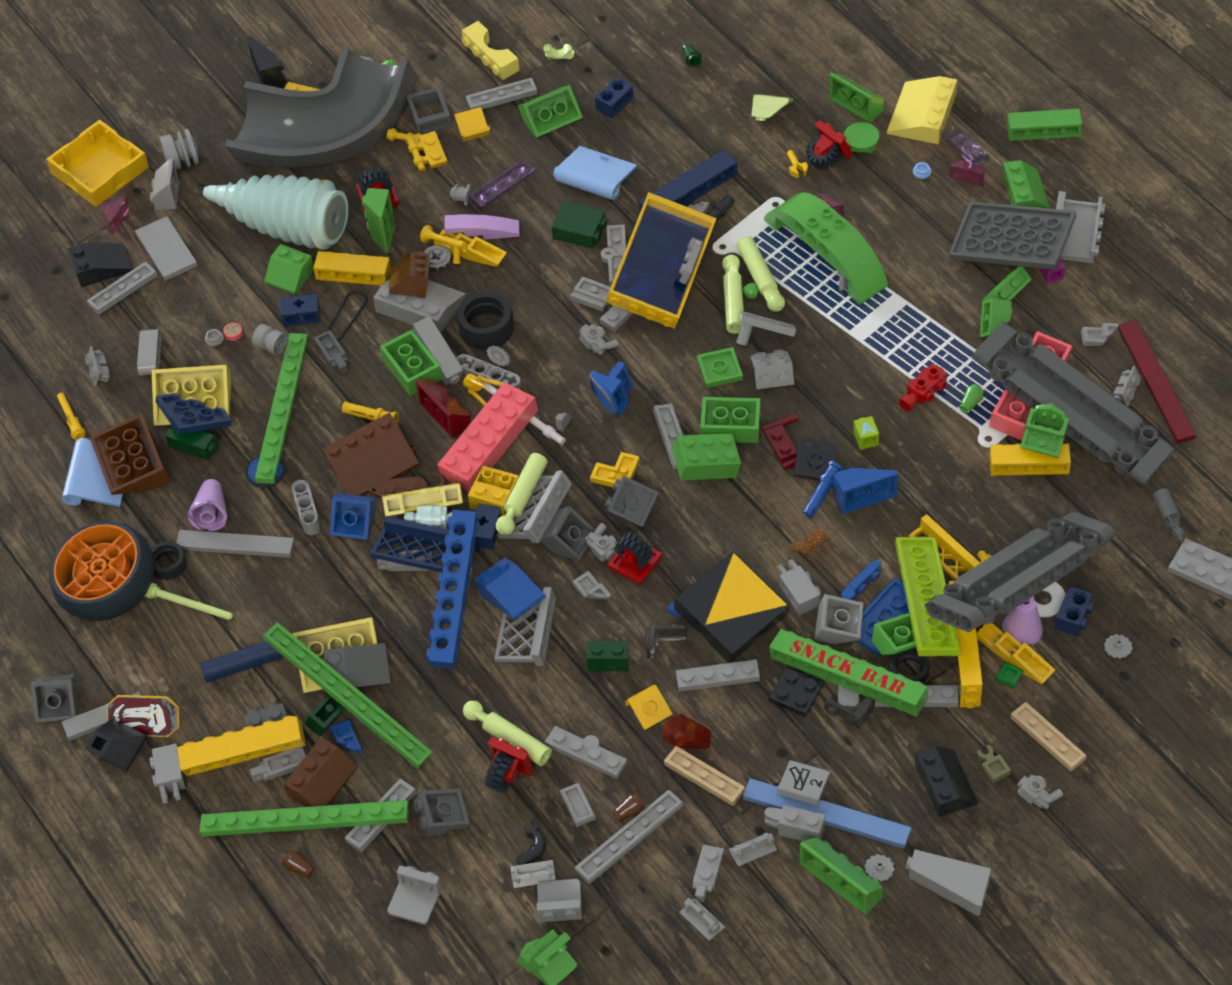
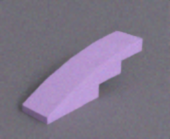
M445 215V233L464 232V235L467 237L483 235L484 240L519 237V220L488 215Z

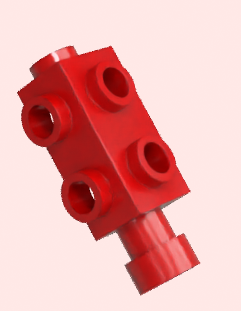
M933 363L929 367L924 368L919 376L909 381L907 395H904L899 400L901 408L909 412L915 407L916 402L921 405L925 401L931 402L936 391H943L945 389L947 373L944 369L937 367Z

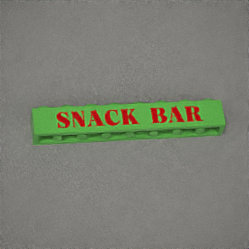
M780 629L769 646L771 659L913 716L917 717L928 700V689L923 683L907 679L901 674H894L883 667L869 664L865 660L856 659L845 652L841 653L833 650L830 646H823L812 639L800 637L792 631Z

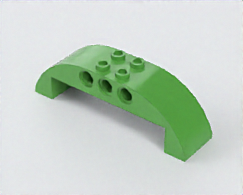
M804 192L798 193L765 215L764 221L774 230H778L786 225L848 280V295L859 305L888 287L882 265L865 238L841 215L815 195Z

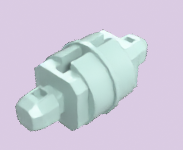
M433 505L417 506V513H405L404 520L447 529L448 517L452 516V513L447 514V507Z

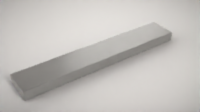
M179 530L176 543L183 550L291 558L295 541L294 538Z
M667 790L575 866V871L588 884L592 883L683 807V802L670 790Z

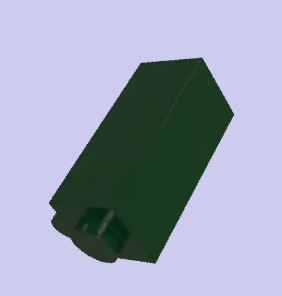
M173 426L170 427L165 435L168 447L207 461L217 450V435L203 431L178 435Z

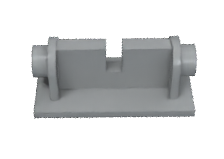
M90 346L89 353L85 356V362L90 368V378L93 379L94 385L97 386L98 381H109L110 373L108 366H106L104 353L100 350L93 351L92 346Z
M1135 366L1132 367L1131 371L1126 370L1122 372L1118 382L1119 386H1116L1112 395L1119 402H1124L1126 407L1129 406L1134 398L1135 390L1140 384V375L1137 373Z
M764 833L742 844L735 845L729 851L739 867L773 853L777 849L773 843L774 838L772 834Z
M553 860L510 867L514 888L535 885L541 881L556 880Z
M688 898L684 902L686 907L679 912L708 941L725 928L696 899L691 900Z

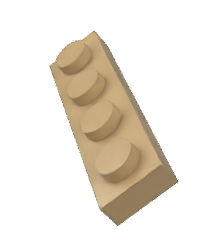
M1027 702L1011 713V719L1069 771H1073L1086 760V754Z
M677 746L664 760L665 766L732 806L745 792L743 785Z

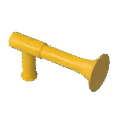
M430 225L424 226L420 234V239L423 243L436 240L453 246V263H461V249L465 250L467 247L465 241L436 234Z

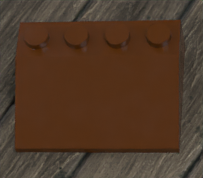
M390 412L322 449L327 461L349 495L363 496L369 493L368 490L378 484L380 480L394 479L420 465Z
M142 413L90 436L111 495L152 490L171 482L150 426Z

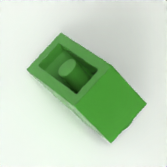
M996 298L982 301L980 338L989 337L1003 322L1008 323L1011 320V301Z

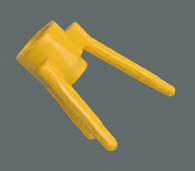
M470 373L464 378L463 385L469 389L468 393L472 394L485 406L487 403L476 393V391L486 388L483 382L501 386L503 383Z

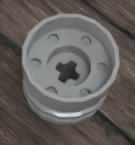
M189 129L184 130L186 138L183 139L180 131L177 132L178 140L174 141L171 134L159 137L166 161L173 159L176 170L181 169L182 160L190 167L189 158L193 159L194 165L199 164V152Z

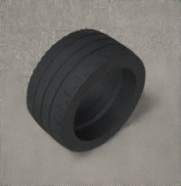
M479 292L469 296L460 304L457 313L458 328L466 344L475 349L487 350L493 345L500 347L510 339L514 329L513 312L509 302L502 295L494 292ZM491 313L502 318L497 325L490 328H477L469 324L474 317L481 314Z

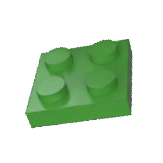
M733 347L697 355V362L706 388L743 380V374Z

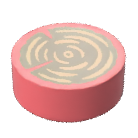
M229 323L224 327L225 338L229 341H236L243 335L242 327L238 323Z

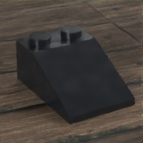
M248 36L247 41L252 62L261 84L284 89V83L287 80L284 72H282L284 70L282 61H278L274 52L251 36Z
M83 243L68 248L81 288L129 273L133 270L124 244Z

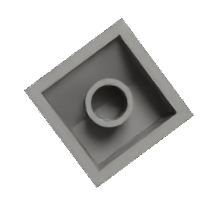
M169 159L155 171V178L152 179L153 192H150V201L154 203L155 210L177 209L180 182L173 159Z
M824 594L818 604L814 640L833 645L859 640L864 603Z

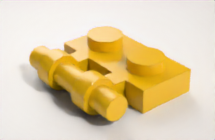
M435 131L418 136L420 143H415L413 138L407 140L409 152L412 153L414 157L413 162L419 171H424L426 169L424 164L427 163L431 169L447 164L446 156ZM423 150L425 156H420L419 151Z

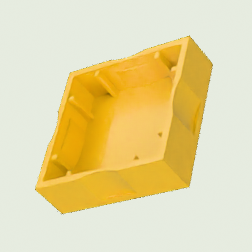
M98 120L83 131L75 140L64 145L46 159L51 174L95 207L149 168L145 153L130 141L121 138L115 130L101 120Z

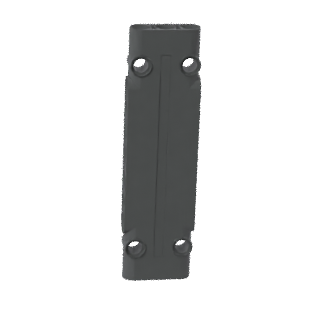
M1003 322L976 349L972 359L988 370L993 380L1003 381L1004 388L1030 408L1034 409L1037 405L1053 403L1066 412L1069 418L1067 436L1105 463L1111 462L1117 473L1127 474L1140 485L1144 486L1174 452L1175 448L1162 438L1159 439L1157 437L1158 433L1154 427L1149 425L1143 426V420L1136 413L1045 346L1038 344L1035 347L1032 345L1033 340L1030 335L1026 333L1018 334L1007 323Z
M1073 511L1060 519H1051L1047 522V530L1034 529L958 577L954 584L945 585L943 589L944 594H940L927 602L926 611L932 618L965 632H971L981 624H991L995 621V615L998 613L1006 614L1085 563L1088 557L1097 555L1098 548L1114 538V530L1104 522Z

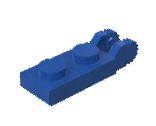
M874 559L849 583L844 591H842L840 597L854 600L858 593L860 595L864 593L868 584L871 581L875 582L881 575V563Z

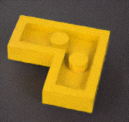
M621 452L615 467L596 462L590 476V481L613 487L617 479L621 480L623 475L632 479L640 458L636 455Z

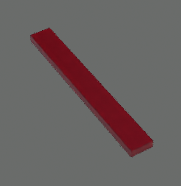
M1137 321L1119 324L1118 331L1176 443L1195 439L1196 434Z

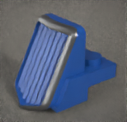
M618 361L616 366L611 369L609 376L595 371H591L589 374L592 390L614 417H620L630 403L627 394L633 387L625 363Z

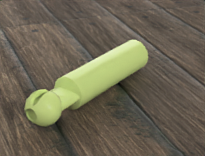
M750 236L741 238L736 246L760 293L766 299L768 308L774 312L781 311L785 306V300L780 295L777 289L778 286L754 239Z
M730 254L722 262L725 270V275L723 276L727 331L736 334L740 332L742 325L738 318L740 311H744L742 279L738 272L740 260L737 256Z
M532 453L529 456L504 505V510L507 513L496 522V529L500 534L508 535L513 532L515 527L514 517L522 515L547 465V459L543 455Z
M469 701L464 705L463 714L468 720L478 719L483 722L482 728L497 739L502 738L515 748L517 746L524 748L528 752L530 760L539 766H543L550 758L551 748L495 712H491L489 715L483 712L482 705L479 702Z

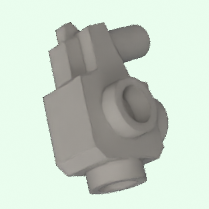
M585 324L579 330L581 333L579 340L587 349H592L594 353L602 355L605 350L618 347L616 339L608 342L603 339L605 331L601 326L597 327L593 324L588 326V324Z
M600 523L593 533L590 532L585 537V540L592 553L600 561H610L616 553L615 545L617 541L612 535L609 537L607 535L602 536L607 527L605 524Z
M1030 775L1029 778L1024 776L1017 784L1020 787L1018 794L1030 804L1034 803L1039 808L1048 809L1051 802L1063 796L1060 789L1049 794L1044 789L1046 781L1041 776Z

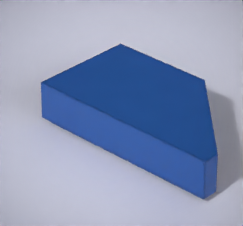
M349 719L330 726L338 747L358 754L363 753Z

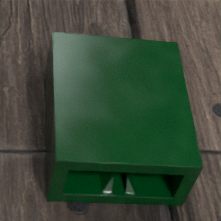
M564 201L551 227L552 238L593 249L596 242L600 241L602 230L607 226L605 211Z

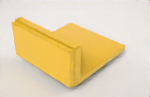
M481 107L454 114L463 142L490 135V127L487 126Z
M655 684L625 701L627 706H631L644 730L672 715L670 708Z

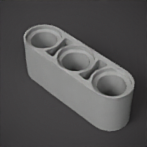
M160 329L140 331L137 359L139 376L152 375V370L159 369L161 353Z
M298 480L293 483L292 492L302 528L305 534L315 535L320 531V523L310 487L306 481Z

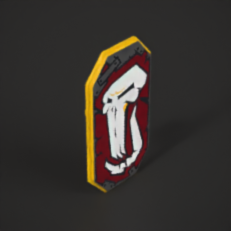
M117 695L107 704V722L113 719L150 737H169L179 728V706L167 696Z

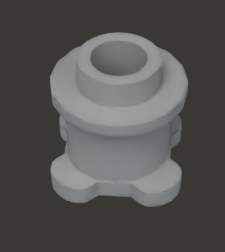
M456 184L451 189L450 197L453 198V202L461 201L464 202V206H468L472 196L471 185H467V188L459 187Z

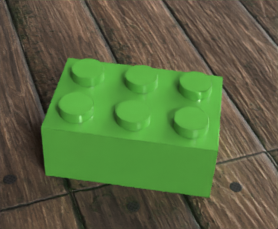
M413 330L380 346L383 362L409 396L417 393L415 381L418 379L436 382L443 380L440 365Z
M703 397L701 435L732 433L735 442L759 443L760 398Z
M732 433L676 436L672 452L680 481L737 477L741 461Z

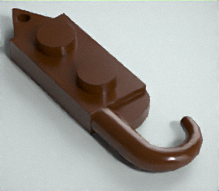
M438 472L432 473L433 476L440 479L439 486L446 485V479L442 474ZM415 476L383 479L368 491L382 498L384 495L430 487H427L422 477Z

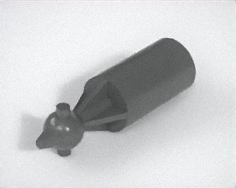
M1168 488L1159 489L1153 494V498L1164 523L1173 529V536L1182 542L1185 532L1183 528L1179 527L1181 518L1179 510Z

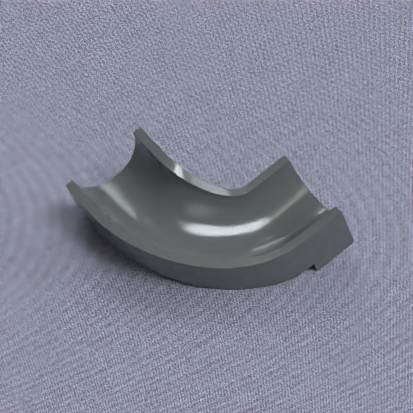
M342 47L333 79L327 87L321 90L297 91L245 81L244 89L247 96L245 122L239 136L234 141L227 140L225 147L238 162L270 168L271 165L293 168L314 167L350 159L367 151L386 137L388 129H392L395 126L404 107L408 108L406 95L413 93L418 76L407 59L401 58L399 65H383L366 60L356 55L349 48Z

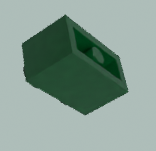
M587 641L586 660L588 671L628 672V641Z
M328 694L308 715L305 725L321 737L346 711V708Z

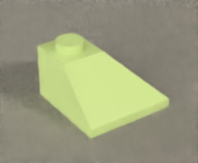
M754 95L751 116H755L756 120L766 121V118L773 117L793 102V98Z

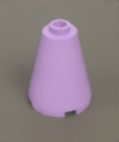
M208 479L203 482L188 511V520L192 526L199 530L203 528L208 529V532H213L221 529L226 524L227 510L222 487L214 479Z
M1033 597L1008 612L1002 623L1003 633L1009 632L1021 644L1025 642L1027 645H1034L1041 639L1043 633V625Z

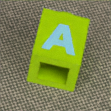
M873 417L854 420L853 433L860 450L879 446V432Z

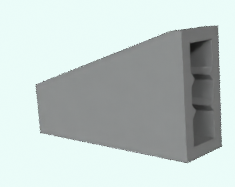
M428 316L414 323V333L440 365L444 384L447 386L458 383L463 377V369L431 317Z
M914 850L913 857H908L906 869L909 870V878L967 911L980 916L990 880L991 868Z

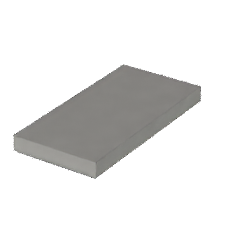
M167 216L135 230L136 236L165 281L198 266Z

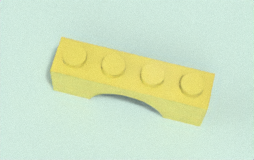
M479 21L462 30V43L464 46L469 47L476 57L478 56L485 66H489L496 76L498 75L504 80L520 71L518 58L509 49L494 50L487 46L490 43L488 29Z
M459 483L382 496L385 516L415 511L417 506H448L463 503Z

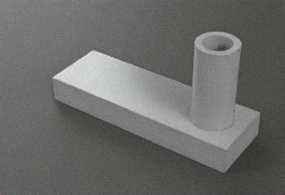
M740 311L738 318L742 325L736 341L738 344L745 346L748 344L753 326L795 336L796 328L792 324Z

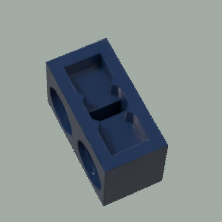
M616 77L601 92L597 93L595 97L596 110L613 118L634 98L633 85Z
M1069 586L1056 616L1054 629L1078 636L1080 630H1084L1088 621V618H1086L1087 613L1091 614L1094 607V602H1091L1092 593Z

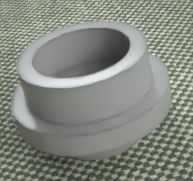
M217 329L209 330L205 336L206 344L212 347L220 345L224 340L223 334Z

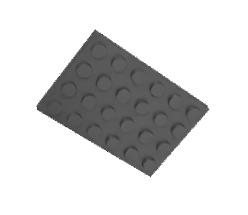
M970 201L949 251V259L1056 270L1076 219V211Z

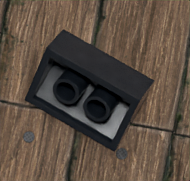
M934 746L915 753V767L938 817L978 805L975 794L954 750Z

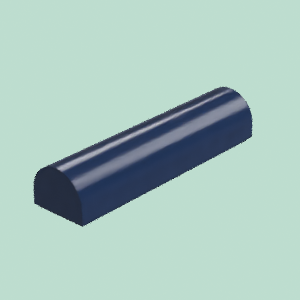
M265 641L201 662L200 667L205 682L208 683L281 659L283 655Z

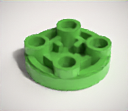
M866 122L854 123L848 126L844 132L847 138L846 142L851 146V152L872 153L879 143L878 129Z

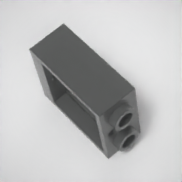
M440 87L406 95L408 108L417 133L424 135L433 131L438 132L452 128L450 113ZM436 102L440 103L442 113L422 118L418 117L416 107Z

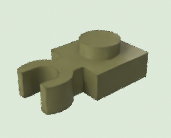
M990 745L986 746L988 754H982L980 750H977V758L984 762L981 768L992 783L1011 774V769L1002 756L999 754L994 757L993 748Z

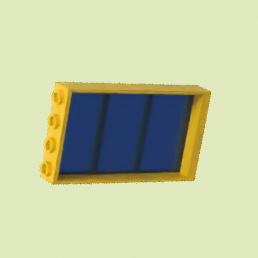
M648 192L605 302L675 329L717 218ZM695 238L703 242L687 283L683 284L679 282L681 278L679 270L683 263L686 264V261L683 260L688 250L687 246L691 239Z

